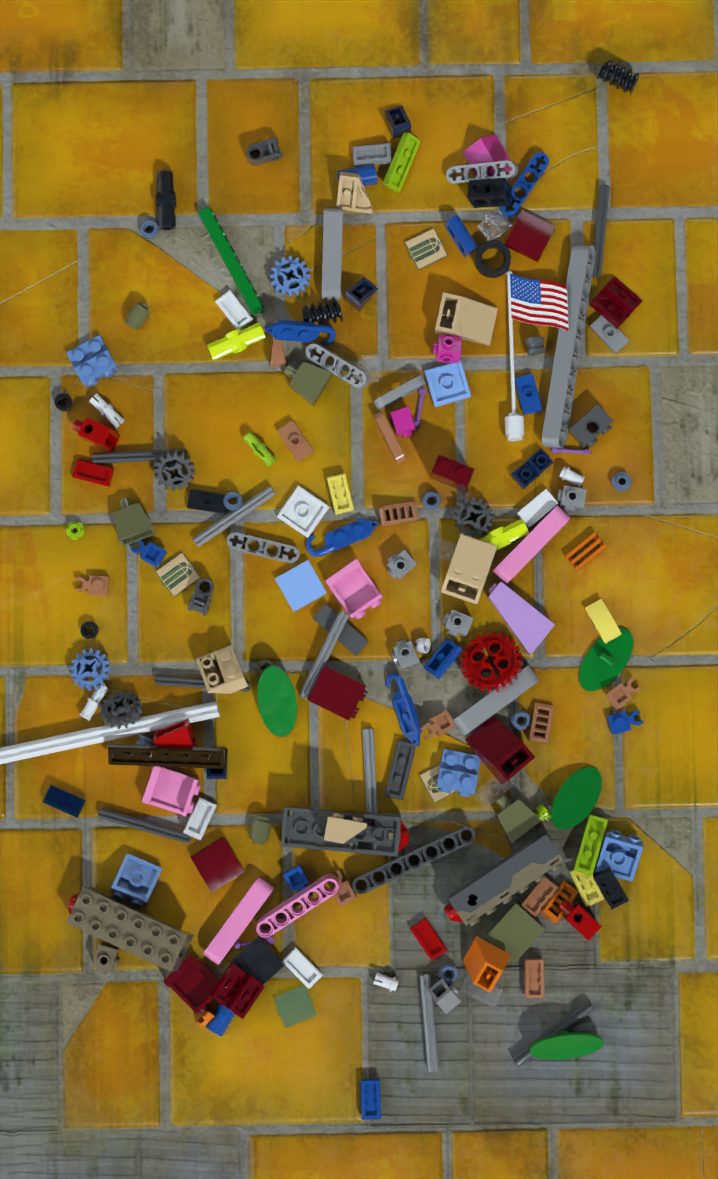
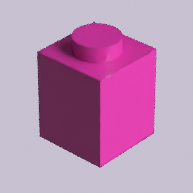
M409 407L390 412L396 436L406 438L413 435L412 432L415 431V425Z

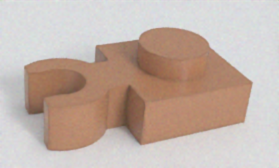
M89 575V581L81 577L76 578V581H81L83 586L75 588V591L84 592L88 589V595L108 596V576Z
M635 678L628 679L625 686L619 683L605 694L616 710L633 699L630 693L638 692L641 689L640 686L635 689L631 687V683Z
M444 710L429 718L431 724L422 725L420 730L428 729L429 734L424 738L429 739L435 733L437 736L446 733L454 728L455 725L448 711Z
M337 870L339 887L334 897L339 907H343L358 897L351 883L348 880L343 882V873Z

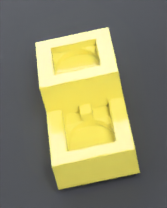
M602 599L585 607L587 615L605 644L622 635Z

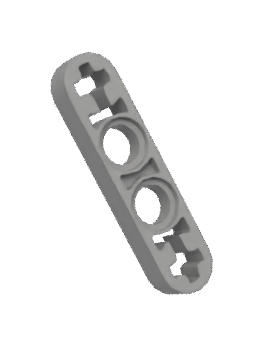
M497 161L453 166L447 170L446 177L450 183L454 184L469 183V180L507 179L517 175L518 165L514 161ZM508 165L512 167V171H509V173L500 172V168H508ZM489 166L495 168V174L492 177L487 174ZM471 168L477 170V176L474 179L469 176ZM456 171L457 173H464V176L455 178L452 177V174Z
M313 343L306 348V356L309 360L354 387L365 388L368 386L370 376L366 371L320 344ZM313 349H316L319 354H323L322 357L314 355ZM329 356H332L334 364L329 367L326 360ZM344 365H347L349 373L344 376L341 369ZM353 375L362 376L363 382H359V379L353 377Z
M233 532L227 537L228 546L236 551L289 564L296 563L300 558L299 550L291 545L238 532ZM238 536V540L244 542V538H248L245 543V549H241L243 547L242 544L233 546L230 540ZM253 540L258 541L260 545L257 551H251L248 547L249 543ZM270 545H275L278 548V552L274 556L267 553V548ZM281 547H285L283 551L288 553L290 550H294V554L297 555L296 558L293 557L292 560H288V556L283 554V558H278L281 554Z

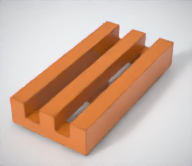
M594 532L568 553L565 558L578 571L607 546ZM595 539L593 544L572 560L571 556L590 540ZM597 544L600 545L599 549L577 566L576 562Z

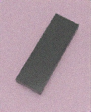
M325 604L313 619L330 632L338 614ZM347 622L345 623L338 641L357 656L368 641Z
M402 740L397 741L384 796L403 800L416 749L413 743Z

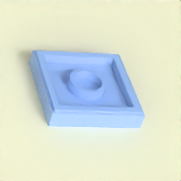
M459 360V363H449L424 370L434 408L471 397L461 360Z
M309 560L275 578L293 612L327 594Z

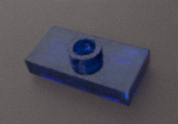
M50 784L43 803L76 818H79L86 802L85 799Z

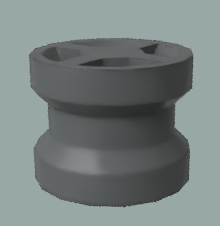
M532 337L525 340L526 345H528V356L546 353V348L543 347L544 337Z

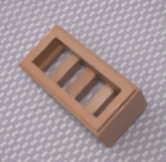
M274 337L270 363L272 369L286 367L287 365L283 340H275Z
M416 501L378 507L382 527L419 521ZM407 507L412 508L413 517L409 518ZM401 508H404L405 518L403 519L400 511ZM395 509L398 516L397 520H394L393 510ZM385 511H389L390 521H387Z
M535 703L528 737L529 741L548 744L554 706ZM538 709L547 710L549 714L538 713ZM537 716L548 718L547 722L536 720ZM535 725H544L546 726V730L535 728ZM534 731L545 733L544 737L536 736Z

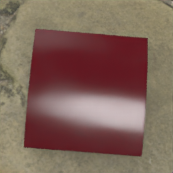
M522 210L505 245L538 262L556 226Z
M614 276L592 299L589 305L618 329L643 300Z
M224 837L190 856L211 892L245 872Z
M230 963L209 996L241 1019H244L265 986L235 964Z

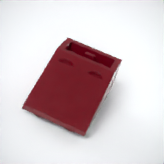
M494 716L465 739L467 744L501 785L535 758L527 746Z

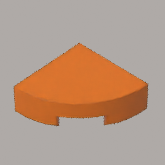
M208 1008L196 1020V1024L204 1027L214 1017V1012Z

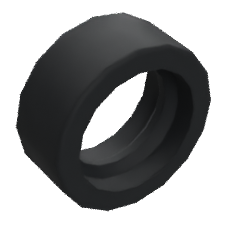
M490 240L479 246L475 255V265L480 274L488 278H497L508 270L511 254L504 243ZM491 248L498 249L504 256V263L496 270H490L482 263L483 253Z

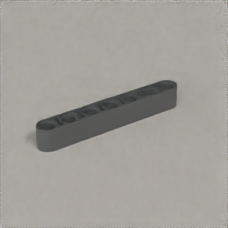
M461 827L361 874L353 880V890L358 894L367 893L472 843L475 839V832L470 827ZM464 830H469L472 834L471 838L467 841L461 838V833ZM447 838L454 840V846L451 849H446L443 845L444 840ZM430 846L435 847L437 850L434 857L426 855V849ZM411 855L419 857L417 865L409 864L408 858ZM399 863L402 866L401 872L393 873L391 871L392 864ZM377 871H381L384 874V879L381 882H376L373 879V875ZM360 879L367 883V887L364 890L356 888L355 884Z

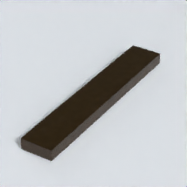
M109 744L108 764L224 769L225 748Z

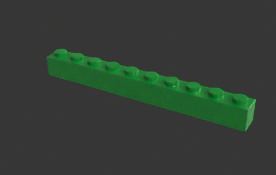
M209 207L202 209L198 212V215L252 316L255 317L263 313V308L265 307L262 301L259 302L257 292L253 291L251 281L248 282L246 271L241 269L243 266L240 260L237 261L235 251L231 250L229 240L226 241L224 230H220L218 219L215 220L213 217L215 216L213 210L209 209Z

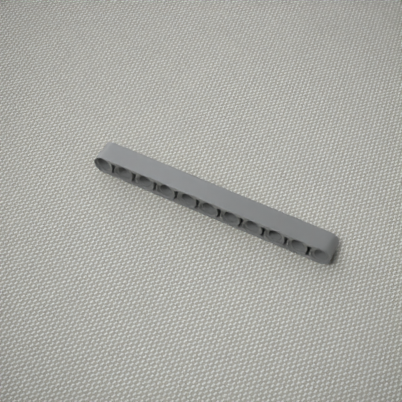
M574 245L571 250L566 281L569 332L560 328L558 331L542 432V445L544 447L564 448L566 445L596 250L593 245Z

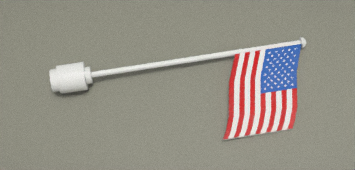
M508 270L505 275H507L512 413L505 417V436H507L508 441H521L524 436V417L516 412L512 319L532 325L557 327L569 332L567 287L552 281L526 279L513 275L512 271Z

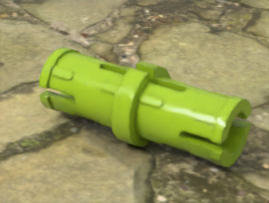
M249 432L243 438L253 449L254 455H258L267 467L272 466L277 461L266 448L267 445L262 443L253 432Z

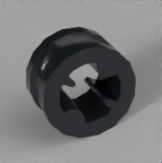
M65 393L57 395L54 401L57 409L63 412L70 410L73 404L71 397ZM61 398L68 399L69 402L66 403V407L59 406Z
M85 622L81 626L80 631L84 638L93 639L98 635L99 628L94 622ZM86 626H88V627L93 626V627H94V629L92 630V631H94V634H93V635H92V634L86 635V633H85V631H87V630H85Z

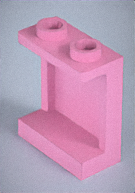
M357 559L325 581L351 619H360L367 614L365 612L366 609L369 607L374 609L382 603L383 595L378 591Z
M154 766L142 802L186 817L188 813L192 814L195 803L192 801L194 795L198 796L201 784H198L199 779L160 766Z

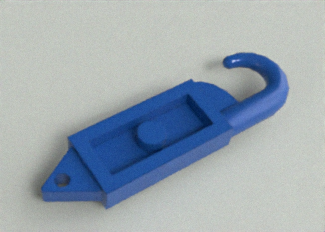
M278 319L276 323L264 327L265 331L270 333L275 340L310 343L322 332L330 334L328 340L321 342L322 345H328L336 338V331L333 327L317 325L312 322Z
M362 518L328 532L325 536L326 546L318 550L311 547V542L315 539V535H312L306 541V550L315 557L326 555L371 537V533L379 522Z
M390 673L386 678V686L390 688L391 679H395L399 691L394 694L392 702L404 738L407 737L417 747L420 745V734L423 730H420L421 724L411 695L408 694L402 676L397 673Z

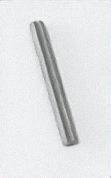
M270 486L242 504L238 510L230 512L193 538L194 543L200 547L275 495L274 490Z
M343 611L338 613L299 693L300 697L304 699L309 698L349 617L347 613Z
M366 728L362 730L367 814L378 815L374 730Z
M429 974L420 975L427 1067L429 1072L438 1071L433 1002L431 995L427 991L431 988V979Z

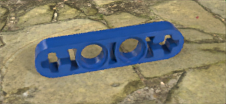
M536 153L512 187L511 198L515 201L512 207L514 211L506 212V207L501 206L500 209L503 216L511 218L518 212L549 164V158L545 153ZM543 158L545 165L540 164L537 171L533 169L537 164V160ZM533 173L535 180L533 182L526 181L525 174ZM522 188L525 195L523 197H516L514 194L515 189Z

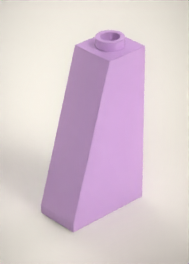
M500 582L498 585L494 583L488 590L490 593L488 599L525 652L531 655L555 624L504 583Z

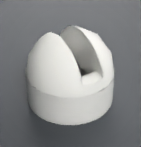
M419 638L415 641L417 643V646H414L416 651L425 654L429 652L431 643L428 638Z

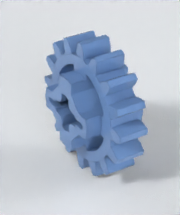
M289 256L287 261L282 257V263L276 261L275 265L277 268L272 267L271 271L274 274L270 275V279L274 280L271 282V286H277L275 292L278 293L281 290L282 297L287 293L289 298H292L294 293L299 297V291L305 293L304 286H310V283L306 280L311 279V275L306 274L310 269L309 267L304 268L306 265L305 261L299 263V257L294 261L292 256ZM298 268L302 271L303 277L298 275ZM293 274L294 278L287 280V276ZM278 277L283 279V286L279 283ZM298 285V287L290 289L292 286Z
M90 648L89 653L82 650L83 655L80 656L77 653L76 657L78 659L71 660L74 666L69 667V669L74 673L70 674V677L75 679L73 682L76 685L80 684L79 687L81 689L86 687L88 691H91L94 686L98 690L99 684L105 686L104 679H110L107 673L112 672L108 668L111 662L109 660L106 661L108 657L105 654L101 656L102 652L100 650H97L96 653L92 648ZM89 667L93 669L91 673L88 670Z

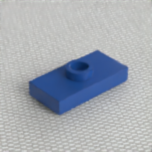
M529 374L516 377L515 384L523 416L542 411L534 375Z
M380 1078L361 1079L362 1120L381 1119Z

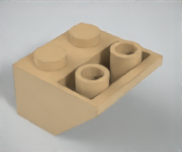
M232 645L196 659L208 693L231 694L248 687Z
M333 813L332 816H328L324 840L344 844L367 827V823L363 822L364 818L352 816V820L344 819L343 814Z

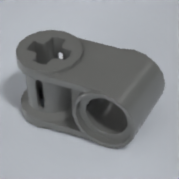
M278 137L269 138L250 145L246 151L248 163L258 166L283 158L284 155L278 145ZM252 152H258L260 156L258 158H252L250 154Z
M203 578L197 582L187 611L194 610L203 613V616L207 615L215 589L214 583L211 580ZM203 582H209L210 590L206 593L202 592L200 588Z

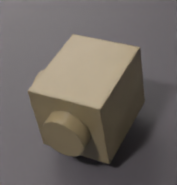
M103 943L98 945L92 966L97 968L96 972L107 974L108 972L111 973L114 968L117 969L120 958L117 957L119 948Z

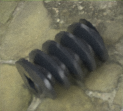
M611 58L604 62L597 79L603 76L604 83L610 79V86L617 83L616 89L619 90L623 86V92L626 93L630 89L631 95L639 79V72L632 76V69L626 73L625 65L618 69L619 62H616L613 66Z
M333 299L332 305L327 300L325 307L321 302H318L317 308L312 303L310 310L306 305H303L302 314L304 322H312L314 324L317 322L318 325H322V320H324L329 325L330 319L336 323L337 317L343 322L341 307L336 299Z

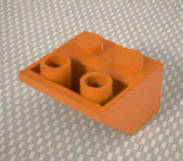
M476 936L463 959V963L472 983L491 993L511 955Z

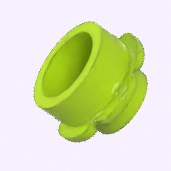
M79 521L70 522L68 528H66L67 536H70L73 540L82 537L85 532L83 524Z
M543 804L539 807L536 806L535 809L537 811L535 814L541 821L545 819L549 821L551 812Z

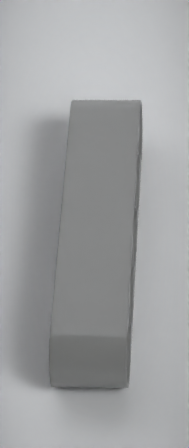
M324 208L322 300H341L343 209Z
M529 665L522 669L521 673L516 674L518 680L511 679L513 685L505 684L506 690L502 686L499 687L498 693L496 690H493L453 720L464 736L540 681Z

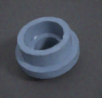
M153 220L144 221L140 226L141 235L146 239L155 238L159 233L158 224ZM148 227L153 228L151 233L146 232Z
M624 472L617 473L612 479V485L617 491H626L631 485V478ZM620 478L625 480L624 485L619 484L618 480Z
M232 491L224 496L223 502L228 510L235 511L242 506L243 500L239 493ZM231 499L237 501L235 504H230Z
M428 491L422 497V504L428 510L437 509L441 503V497L435 491ZM433 497L435 503H428V498Z
M517 711L512 716V725L518 730L528 728L531 723L530 715L525 711ZM519 717L524 718L525 721L523 724L518 723L517 720Z
M445 964L439 970V977L447 984L453 983L458 978V970L452 964ZM451 970L452 976L446 977L445 972Z

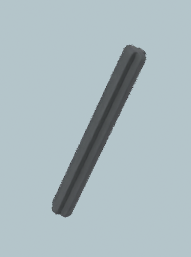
M600 185L593 245L596 250L592 277L599 278L602 271L610 192L609 185Z
M169 449L171 454H174V450H177V454L180 455L181 452H185L184 457H187L186 449ZM168 450L93 453L92 461L95 464L161 461L160 455L167 456Z
M156 675L155 677L156 685L206 689L203 678ZM246 681L248 687L238 691H250V682Z
M101 808L98 814L100 819L183 843H190L192 838L184 834L183 831Z
M586 1001L516 1054L512 1058L514 1063L520 1067L533 1056L530 1054L529 1048L534 1042L545 1037L561 1034L564 1030L568 1031L594 1011L592 1004Z

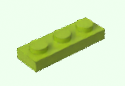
M409 132L403 133L383 181V184L394 192L400 193L421 142Z
M589 815L574 867L575 872L593 876L608 824L607 819Z

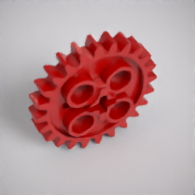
M494 631L491 632V636L484 632L483 638L477 635V641L470 639L472 645H465L467 652H462V656L465 658L460 659L461 664H464L460 668L464 671V678H468V684L473 683L474 689L480 686L481 692L487 688L488 692L491 693L492 688H495L498 693L499 687L502 686L506 690L505 684L513 685L512 678L518 680L515 673L522 672L521 668L518 667L523 665V662L518 660L522 658V654L518 653L520 648L515 646L514 640L509 642L510 638L508 635L503 638L502 632L498 636H495ZM494 647H500L498 652H491ZM484 648H486L489 652L491 659L493 660L498 672L500 673L499 676H496L491 664L489 663L487 656L483 651ZM483 656L481 661H474L475 657ZM502 663L509 664L505 669L500 668ZM485 672H492L489 677H483Z

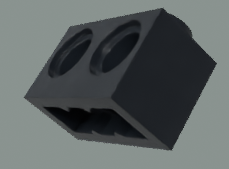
M506 178L469 180L467 198L474 208L510 206L512 188Z

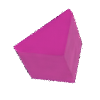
M497 135L480 138L463 152L469 165L511 161ZM508 165V168H500V172H508L512 170V167ZM493 166L487 168L488 176L492 177L495 174ZM471 168L475 176H477V170L475 168Z

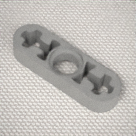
M420 375L379 397L374 403L378 410H382L422 388L427 383L423 376Z

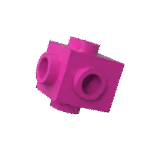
M439 335L438 341L434 342L433 354H436V361L459 363L462 337Z

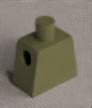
M303 362L299 369L289 364L284 371L285 375L292 378L289 384L290 388L313 407L332 377L331 372Z
M123 498L119 501L121 509L114 512L117 537L122 547L156 534L154 527L139 503L132 505L130 498Z
M504 794L496 800L502 809L496 816L511 843L541 821L519 799L511 803Z

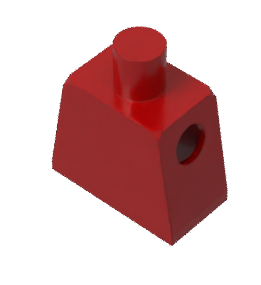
M85 418L83 422L76 419L72 426V430L77 431L78 436L83 440L108 452L114 451L120 435L113 429L88 418Z
M189 719L157 731L153 738L157 746L198 747Z
M565 899L558 907L566 914L564 919L588 941L602 927L578 904L573 906ZM577 913L581 916L579 921L574 919V915Z

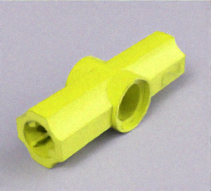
M258 322L245 329L229 332L224 338L209 343L207 347L214 361L230 353H239L248 348L249 345L266 337Z
M521 519L506 527L502 526L489 532L487 536L480 538V540L497 545L496 551L512 544L511 542L528 535L529 531L525 522Z

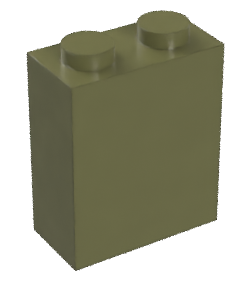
M514 902L487 932L484 938L488 943L510 954L508 963L511 961L515 964L545 929Z

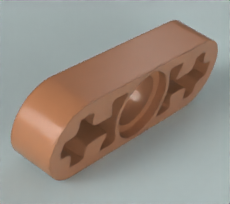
M382 411L374 414L375 422L395 462L399 464L405 461L406 458Z

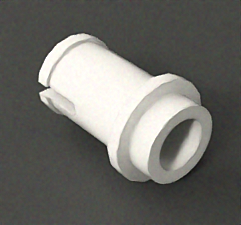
M563 467L559 475L562 481L565 479L577 487L581 486L585 476L570 470V467Z
M377 972L373 984L390 989L389 991L391 992L392 990L396 991L399 980L396 977L391 978Z

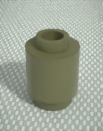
M141 301L139 304L135 302L126 315L124 323L135 330H138L139 327L142 328L151 313L148 311L150 307Z
M255 816V819L252 820L249 839H253L252 843L264 845V841L268 842L271 828L270 818Z

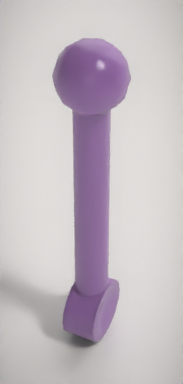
M424 388L419 390L420 398L416 420L414 421L415 427L421 425L419 420L423 397L426 395Z
M551 448L552 453L591 454V450Z
M273 937L264 939L270 945L274 943ZM237 941L234 947L240 949L243 946H248L253 941L243 943Z

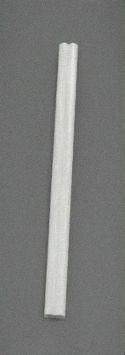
M217 701L140 717V719H134V725L128 723V728H125L124 725H121L120 729H117L116 725L110 728L108 724L1 747L0 764L157 731L189 719L190 723L217 718L220 717Z

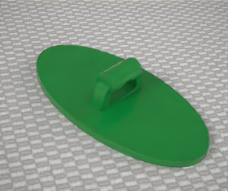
M619 628L622 635L606 644L600 638L591 647L582 662L579 672V682L584 690L596 691L602 689L622 672L633 649V636L629 630Z
M271 665L264 669L259 678L257 688L258 707L263 722L269 731L276 736L284 737L292 731L296 722V694L293 684L285 671L278 666Z
M593 767L582 768L573 773L562 784L551 808V819L555 827L563 830L570 829L582 822L593 810L602 789V778L597 769Z
M564 1030L561 1034L545 1037L534 1042L530 1046L529 1051L532 1056L540 1059H572L598 1051L603 1047L604 1041L595 1034L569 1033Z

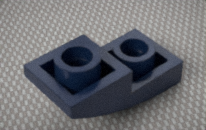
M539 449L513 472L511 477L522 489H525L554 462L542 449Z

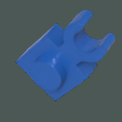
M142 540L136 541L140 544V548L134 549L131 547V551L138 555L142 554L141 560L158 569L167 551L151 542L146 546Z
M626 711L607 716L611 734L615 735L631 730L630 724L636 726L643 724V721L636 722L634 720V716L640 714V711H634L628 717Z
M300 864L283 873L292 892L298 889V892L301 891L309 883V879Z

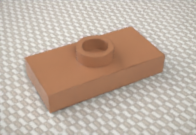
M293 420L277 430L298 463L314 453Z
M545 877L536 883L519 906L535 918L559 887Z
M524 958L525 998H545L544 958Z

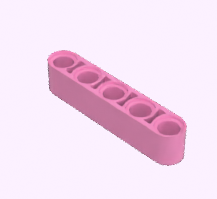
M557 505L492 572L507 584L571 517Z
M328 873L262 915L257 921L256 931L258 935L263 938L270 937L336 894L339 887L338 877L335 874ZM332 881L335 883V886L328 888L325 886V883ZM317 892L319 896L317 898H311L309 896V893ZM299 902L303 906L296 909L293 907V904ZM284 913L287 917L279 919L276 915ZM267 923L270 925V928L262 929L260 925Z
M258 877L203 954L219 965L274 890V887L261 877Z

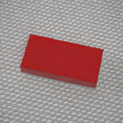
M77 459L72 478L110 487L114 468Z
M426 917L410 928L431 961L447 951Z

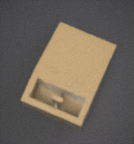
M443 292L434 334L462 337L461 340L490 346L498 309L462 296Z
M461 533L441 592L478 604L497 545Z

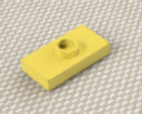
M346 474L327 477L335 514L339 515L354 511Z
M574 870L569 872L586 908L604 900L593 876L575 872Z

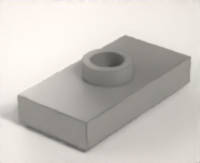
M384 143L353 147L354 167L391 163V144Z
M600 316L589 326L614 354L629 342L628 338L603 316Z

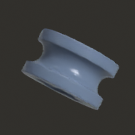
M140 734L138 736L140 738L139 741H136V744L151 746L154 743L153 739Z

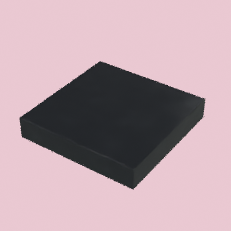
M258 936L230 961L262 985L285 966V963L261 936Z

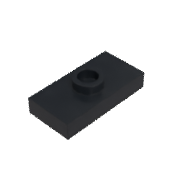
M190 489L187 509L225 514L226 507L224 506L223 499L226 494Z
M611 867L593 874L595 882L611 909L629 901Z

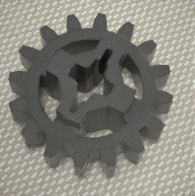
M168 450L167 456L161 454V461H155L157 466L154 467V472H156L154 478L159 479V486L165 484V490L171 487L172 492H174L175 488L178 487L182 491L183 485L189 487L188 481L193 482L194 477L192 475H195V469L192 468H194V462H190V456L184 457L185 452H181L179 455L177 450H174V454H171ZM183 463L185 464L187 471L182 467ZM162 470H163L164 473H166V475H167L166 478L163 476Z
M472 497L471 502L465 498V504L463 505L459 502L458 506L460 509H454V512L457 514V516L452 517V520H457L454 527L460 528L459 534L465 532V535L470 534L474 538L478 534L481 538L482 532L487 534L489 532L487 527L493 526L489 522V520H494V516L489 515L493 510L487 509L489 503L487 502L483 505L481 498L478 502L475 501V497ZM473 506L480 507L482 510L478 511ZM466 509V517L460 519L461 512ZM470 514L479 516L475 523L473 520H468L471 516ZM486 517V522L481 528L480 521ZM464 526H471L473 530H468Z
M125 690L121 694H118L116 691L115 696L108 695L109 700H103L104 705L100 706V714L104 723L109 724L110 728L116 725L117 729H120L121 725L128 728V723L134 725V719H140L139 714L143 712L138 696H133L131 691L126 694Z

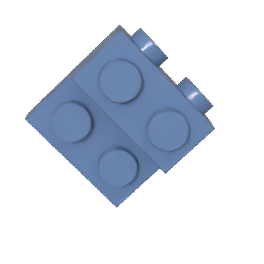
M100 335L66 352L84 387H92L99 382V379L103 377L109 378L118 370Z
M443 749L436 787H440V792L450 794L451 790L459 791L458 795L465 797L475 794L480 758L477 755Z
M617 830L605 831L595 872L611 867L617 878L633 882L643 850V841H640V838L636 835L626 837L622 836V833Z
M127 853L111 887V892L114 893L113 896L119 900L129 899L131 904L138 908H141L142 905L147 907L162 868Z

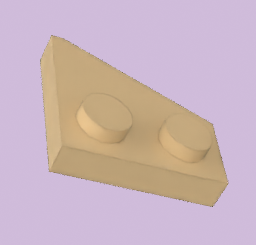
M340 172L336 209L372 214L373 207L360 175Z

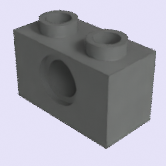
M597 404L571 427L568 433L583 449L586 446L590 448L598 441L596 437L600 433L605 435L612 428L610 424L613 420ZM590 423L594 424L597 428L596 432H589L587 425Z

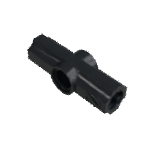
M164 170L157 172L156 176L158 191L156 192V205L159 213V229L172 230L176 229V193L174 191L173 171Z

